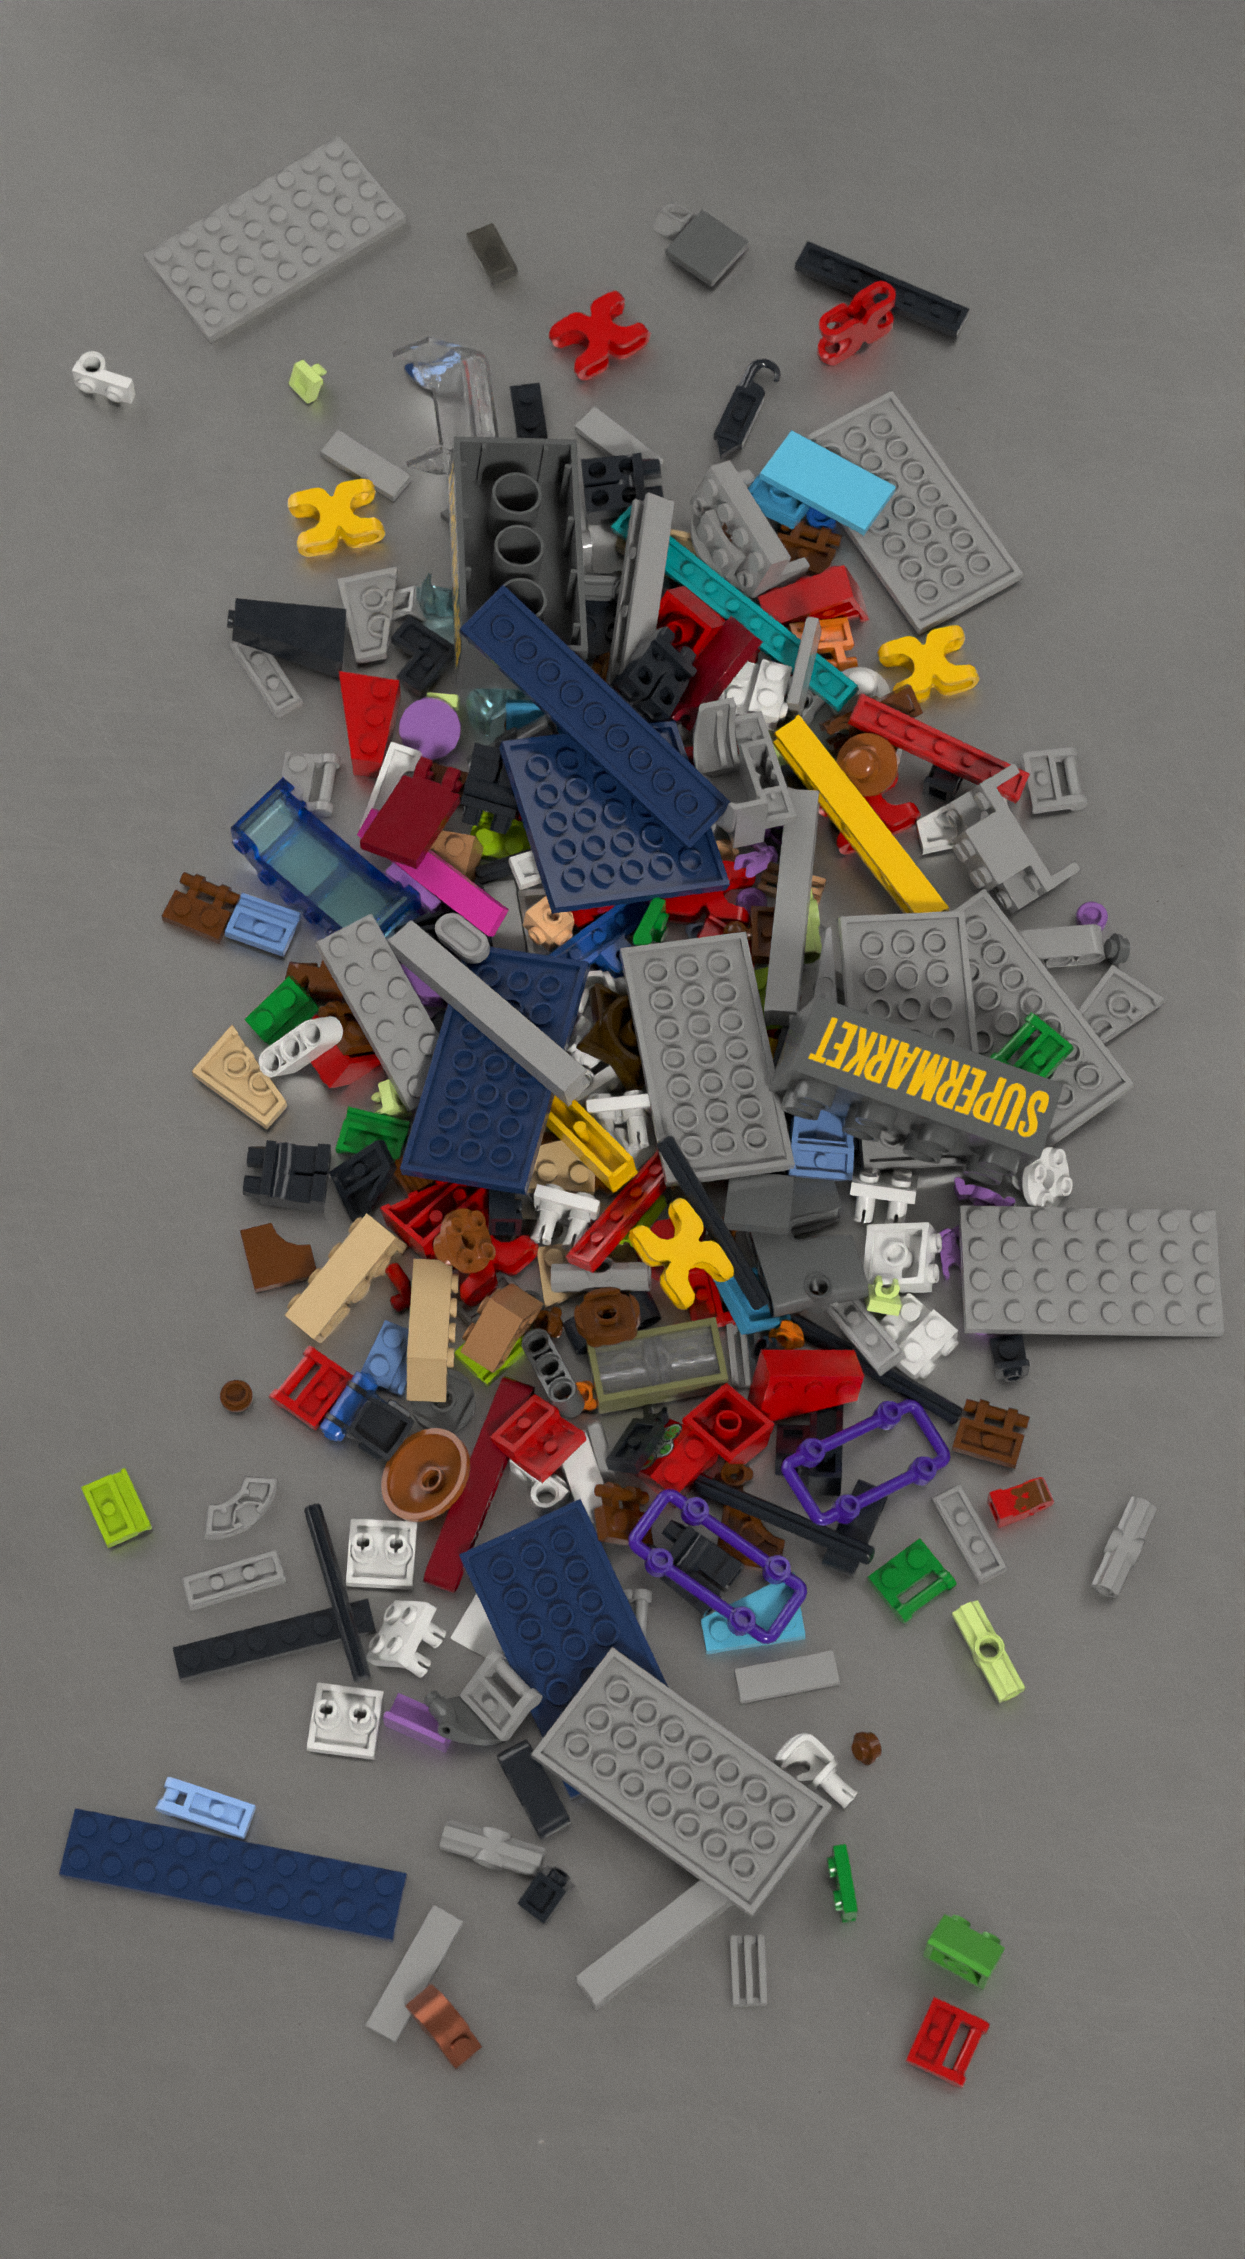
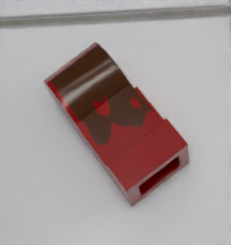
M1037 1477L1005 1490L1000 1488L991 1491L987 1498V1504L998 1528L1033 1516L1035 1513L1043 1511L1055 1503L1044 1477Z

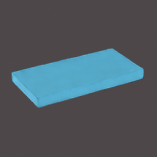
M792 430L760 472V479L862 535L866 534L896 489V486Z

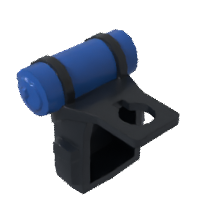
M356 1371L352 1379L346 1383V1388L330 1412L325 1414V1419L319 1428L325 1434L324 1436L330 1440L342 1442L345 1436L357 1441L359 1443L358 1448L377 1461L380 1459L389 1461L404 1442L415 1422L410 1417L411 1412L392 1399L386 1402L376 1393L379 1386L372 1375Z

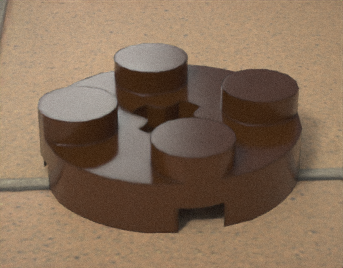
M605 1287L593 1290L584 1296V1301L579 1307L577 1304L574 1310L576 1329L591 1347L614 1345L623 1341L633 1340L637 1336V1329L641 1321L638 1301L631 1294H629V1297L620 1294V1289ZM609 1313L613 1318L603 1319V1314Z

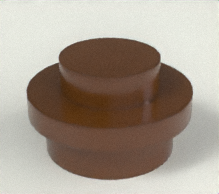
M232 1380L222 1387L220 1400L223 1407L228 1411L242 1412L251 1405L253 1392L246 1382Z
M863 1731L854 1735L851 1745L854 1757L865 1765L875 1763L882 1753L881 1744L877 1736L872 1732L866 1733Z

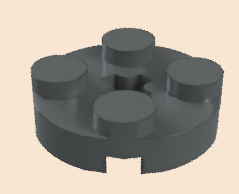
M448 1368L447 1395H449V1402L451 1403L449 1407L445 1406L442 1409L438 1408L437 1402L411 1401L412 1415L422 1428H441L456 1434L470 1422L476 1409V1400L471 1383L465 1375Z

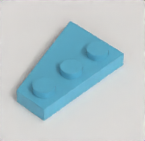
M784 1583L778 1585L769 1584L730 1605L734 1608L743 1606L751 1609L756 1617V1624L767 1631L794 1593V1590ZM801 1607L780 1637L770 1644L758 1642L748 1634L744 1636L734 1635L727 1627V1619L718 1612H714L701 1619L706 1654L803 1640L806 1636Z

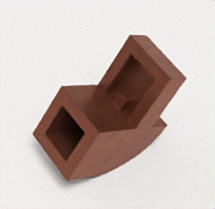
M432 1984L405 2005L420 2028L435 2042L455 2069L482 2047L469 2029L466 2021L447 1998Z

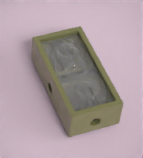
M716 1317L637 1331V1336L633 1340L623 1341L614 1345L591 1347L587 1344V1356L599 1414L712 1394L726 1382L728 1383V1374Z

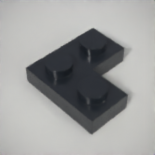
M410 615L391 636L392 644L412 656L397 674L396 678L400 680L401 685L422 698L454 660V645Z

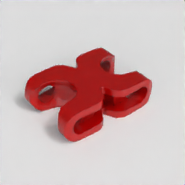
M885 281L875 282L858 292L849 305L841 303L821 316L819 332L823 337L819 340L817 353L823 363L830 366L837 365L854 355L860 349L863 342L873 343L892 330L894 316L890 310L894 307L896 292L893 286ZM878 293H884L888 296L887 299L877 304L873 301V297ZM883 318L886 322L878 324V321ZM831 322L835 323L832 329L827 327ZM835 343L839 344L840 350L837 353L829 354L826 352L825 349Z
M617 290L595 299L590 306L591 316L581 312H573L556 322L549 331L548 338L557 348L561 349L576 344L582 345L587 349L576 358L574 363V373L582 381L591 379L604 372L609 366V354L618 359H626L644 348L650 340L651 332L643 323L638 322L624 327L618 326L613 322L623 313L625 308V298Z
M897 773L895 781L886 791L876 796H863L892 835H896L914 826L921 816L919 809L912 802L893 805L887 803L882 797L884 793L895 787L899 773ZM820 806L819 814L821 816L827 817L828 815ZM840 832L836 842L839 852L844 855L856 852Z
M723 861L730 882L727 890L663 899L666 901V913L669 914L667 922L683 925L695 924L702 915L708 917L711 914L725 924L731 921H740L748 927L749 914L744 907L729 903L725 899V894L731 890L752 887L756 876L747 878L745 876L746 868L735 870V862Z
M487 1207V1208H485L483 1211H481V1213H482V1214L484 1215V1217H485V1225H486V1227H487V1229H488V1207ZM490 1235L491 1243L496 1251L495 1257L489 1261L483 1270L470 1274L461 1284V1299L468 1306H475L482 1302L486 1296H490L497 1289L496 1273L501 1272L508 1276L516 1275L537 1256L539 1245L528 1235H522L511 1242H500L495 1239L497 1235ZM433 1250L429 1259L439 1260Z

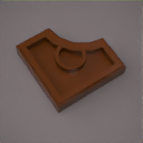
M272 1223L240 1230L255 1293L307 1281L316 1270L311 1245H296L285 1241L276 1233Z
M724 1504L721 1519L723 1524L768 1556H783L784 1539L772 1535L763 1526L760 1519ZM718 1537L717 1546L745 1565V1569L762 1571V1567Z

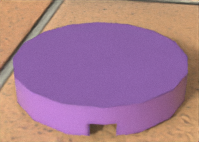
M425 697L414 701L405 709L400 719L399 734L404 746L420 751L422 757L435 760L446 756L455 748L461 736V721L450 703L440 698Z

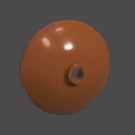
M441 1428L424 1429L406 1438L391 1459L387 1461L382 1474L381 1491L384 1502L389 1510L399 1518L410 1522L427 1521L448 1510L463 1492L469 1477L470 1457L465 1444L454 1433Z

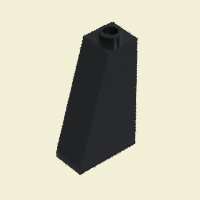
M239 598L235 600V610L228 609L227 628L233 629L232 641L333 677H339V671H342L347 609Z

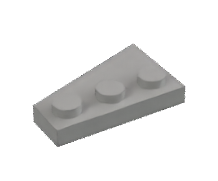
M397 566L337 579L343 607L347 609L346 620L357 665L387 658L398 575Z
M1112 965L1078 1011L1105 1044L1163 1005L1165 998Z

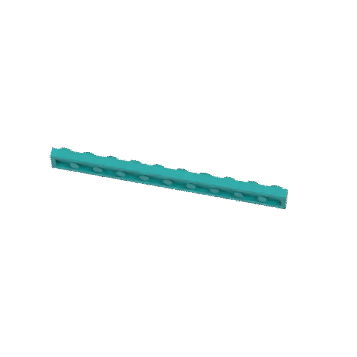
M632 505L611 526L612 531L625 542H627ZM670 536L665 574L681 587L686 586L726 621L730 616L738 620L763 641L758 647L763 653L776 663L792 667L791 675L793 676L801 640ZM816 653L808 689L839 712L859 691L858 685Z

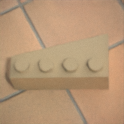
M367 1213L363 1218L359 1217L352 1223L348 1231L350 1233L343 1243L339 1242L332 1248L328 1255V1262L322 1269L318 1268L311 1274L308 1279V1287L302 1294H296L287 1306L289 1310L285 1316L319 1343H322L349 1314V1303L351 1301L356 1303L362 1300L369 1292L371 1279L379 1275L384 1276L393 1255L396 1252L403 1255L409 1248L407 1244Z
M413 1260L407 1347V1401L446 1402L448 1367L454 1368V1348H449V1342L455 1343L456 1323H450V1319L457 1318V1298H452V1293H458L459 1274H453V1266H447L440 1260Z

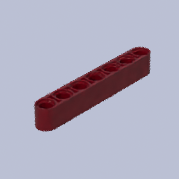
M503 1376L470 1457V1472L466 1486L459 1498L449 1509L426 1567L423 1583L454 1594L456 1593L466 1570L459 1554L475 1547L509 1461V1458L491 1441L490 1436L534 1394L535 1386Z

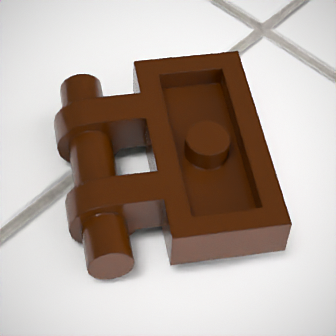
M803 520L794 529L782 524L781 530L791 534L789 536L778 532L777 536L791 557L789 562L805 557L810 565L805 575L815 576L823 573L825 569L833 565L836 549L826 546L830 544L839 547L843 535L833 533L832 529L827 527L819 529L806 525V521ZM803 536L813 540H817V542L812 543L806 540H802L801 537Z
M183 872L180 884L190 888L187 894L178 890L174 891L162 914V920L220 944L232 916V913L224 910V907L227 903L234 906L238 905L241 895L233 892L232 888L227 885L221 884L218 886L206 881V877L200 874H195L194 876ZM201 892L214 897L213 904L198 899Z
M338 1001L328 1002L325 1006L318 1009L320 1018L331 1016L340 1021L343 1028V1036L336 1045L343 1055L373 1051L346 1001L343 1004Z
M967 1398L963 1411L976 1415L974 1420L961 1417L952 1451L1015 1469L1025 1435L1013 1432V1427L1017 1426L1027 1429L1030 1416L1018 1413V1409L1009 1407L1006 1410L989 1405L990 1401L980 1399L978 1402ZM985 1417L1003 1422V1429L985 1424Z
M612 1482L597 1484L594 1488V1494L597 1497H601L602 1506L594 1509L598 1541L629 1546L628 1537L645 1513L640 1512L639 1504L646 1505L649 1501V1494L635 1486L621 1488L619 1484ZM619 1501H622L623 1508H619ZM652 1526L641 1540L648 1547L654 1544Z

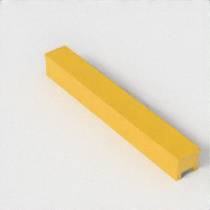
M797 715L794 720L774 733L777 739L773 741L775 748L808 790L819 791V805L903 913L949 911L948 905L801 716Z
M554 1095L546 1126L613 1193L616 1192L638 1173L633 1157L575 1099L568 1107Z

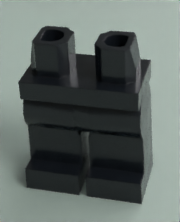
M633 453L632 456L619 455L581 459L585 507L589 525L599 524L603 519L620 517L632 505L634 499L644 501L645 494L647 493L664 498L662 485L646 487V480L662 478L659 459H643L641 453Z
M667 626L657 629L652 636L640 641L624 671L617 675L611 683L629 703L635 701L633 706L650 723H656L671 716L687 688L690 678L697 671L693 666L696 654L686 646L676 650L671 645L675 639V633Z
M475 742L468 777L460 804L464 805L462 822L479 827L483 811L494 813L490 830L507 835L512 826L513 819L518 820L520 812L500 749Z
M267 1140L266 1147H248L247 1167L263 1168L262 1177L244 1176L243 1195L260 1199V1205L262 1206L273 1205L282 1208L324 1213L332 1158L331 1144L318 1143V1146H305L287 1142L276 1143V1141Z
M671 1520L661 1533L674 1543L669 1550L673 1557V1565L720 1598L725 1593L701 1576L699 1571L702 1570L728 1590L746 1567L689 1525L686 1528L684 1525ZM653 1544L650 1548L653 1550L658 1547ZM666 1575L658 1577L705 1617L713 1610Z

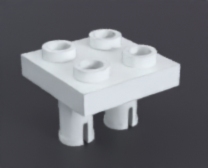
M632 1090L625 1092L624 1096L611 1097V1094H597L592 1096L591 1100H586V1111L614 1139V1126L627 1124L629 1149H637V1136L640 1139L641 1149L649 1147L646 1122H651L652 1114L648 1094H643L641 1090Z
M854 1166L850 1195L856 1196L853 1220L861 1222L862 1212L865 1209L864 1223H872L874 1221L876 1199L889 1201L885 1224L894 1223L895 1214H898L897 1223H906L908 1203L915 1204L918 1175H912V1171L907 1169H893V1172L878 1169L861 1171V1167Z
M537 1184L534 1193V1209L537 1222L531 1239L540 1243L542 1236V1244L550 1245L556 1224L567 1226L568 1231L562 1248L570 1251L574 1240L575 1246L600 1217V1201L588 1193L578 1192L573 1194L566 1192L562 1187L555 1184H546V1186Z
M351 1518L346 1586L413 1590L417 1522Z
M395 1600L387 1608L384 1614V1622L379 1632L370 1641L369 1652L366 1656L367 1661L375 1666L406 1668L418 1678L423 1677L428 1671L423 1665L430 1667L431 1660L416 1652L421 1640L428 1643L432 1648H437L443 1641L438 1638V1635L444 1638L446 1634L443 1628L431 1622L437 1608L428 1602Z
M317 1682L307 1751L374 1760L384 1691Z

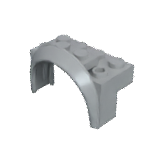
M729 460L709 467L690 500L695 512L691 520L690 534L693 547L699 559L736 589L746 592L749 598L752 599L766 594L772 588H783L795 583L796 580L805 575L810 565L805 557L789 562L791 559L789 553L746 487V484L754 481V476L749 469L737 473ZM718 516L722 522H725L733 535L735 544L742 549V552L726 537L719 523ZM745 559V564L741 571L736 573L741 562Z

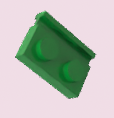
M288 976L244 1020L270 1046L303 1022L318 1015L320 1006H317L313 998L293 976Z
M348 1106L346 1118L343 1121L336 1144V1153L352 1157L374 1141L384 1140L395 1162L396 1159H400L402 1156L410 1121Z
M847 1844L835 1845L832 1848V1855L827 1857L829 1877H835L837 1889L832 1891L835 1911L841 1912L842 1923L854 1922L857 1918L858 1908Z

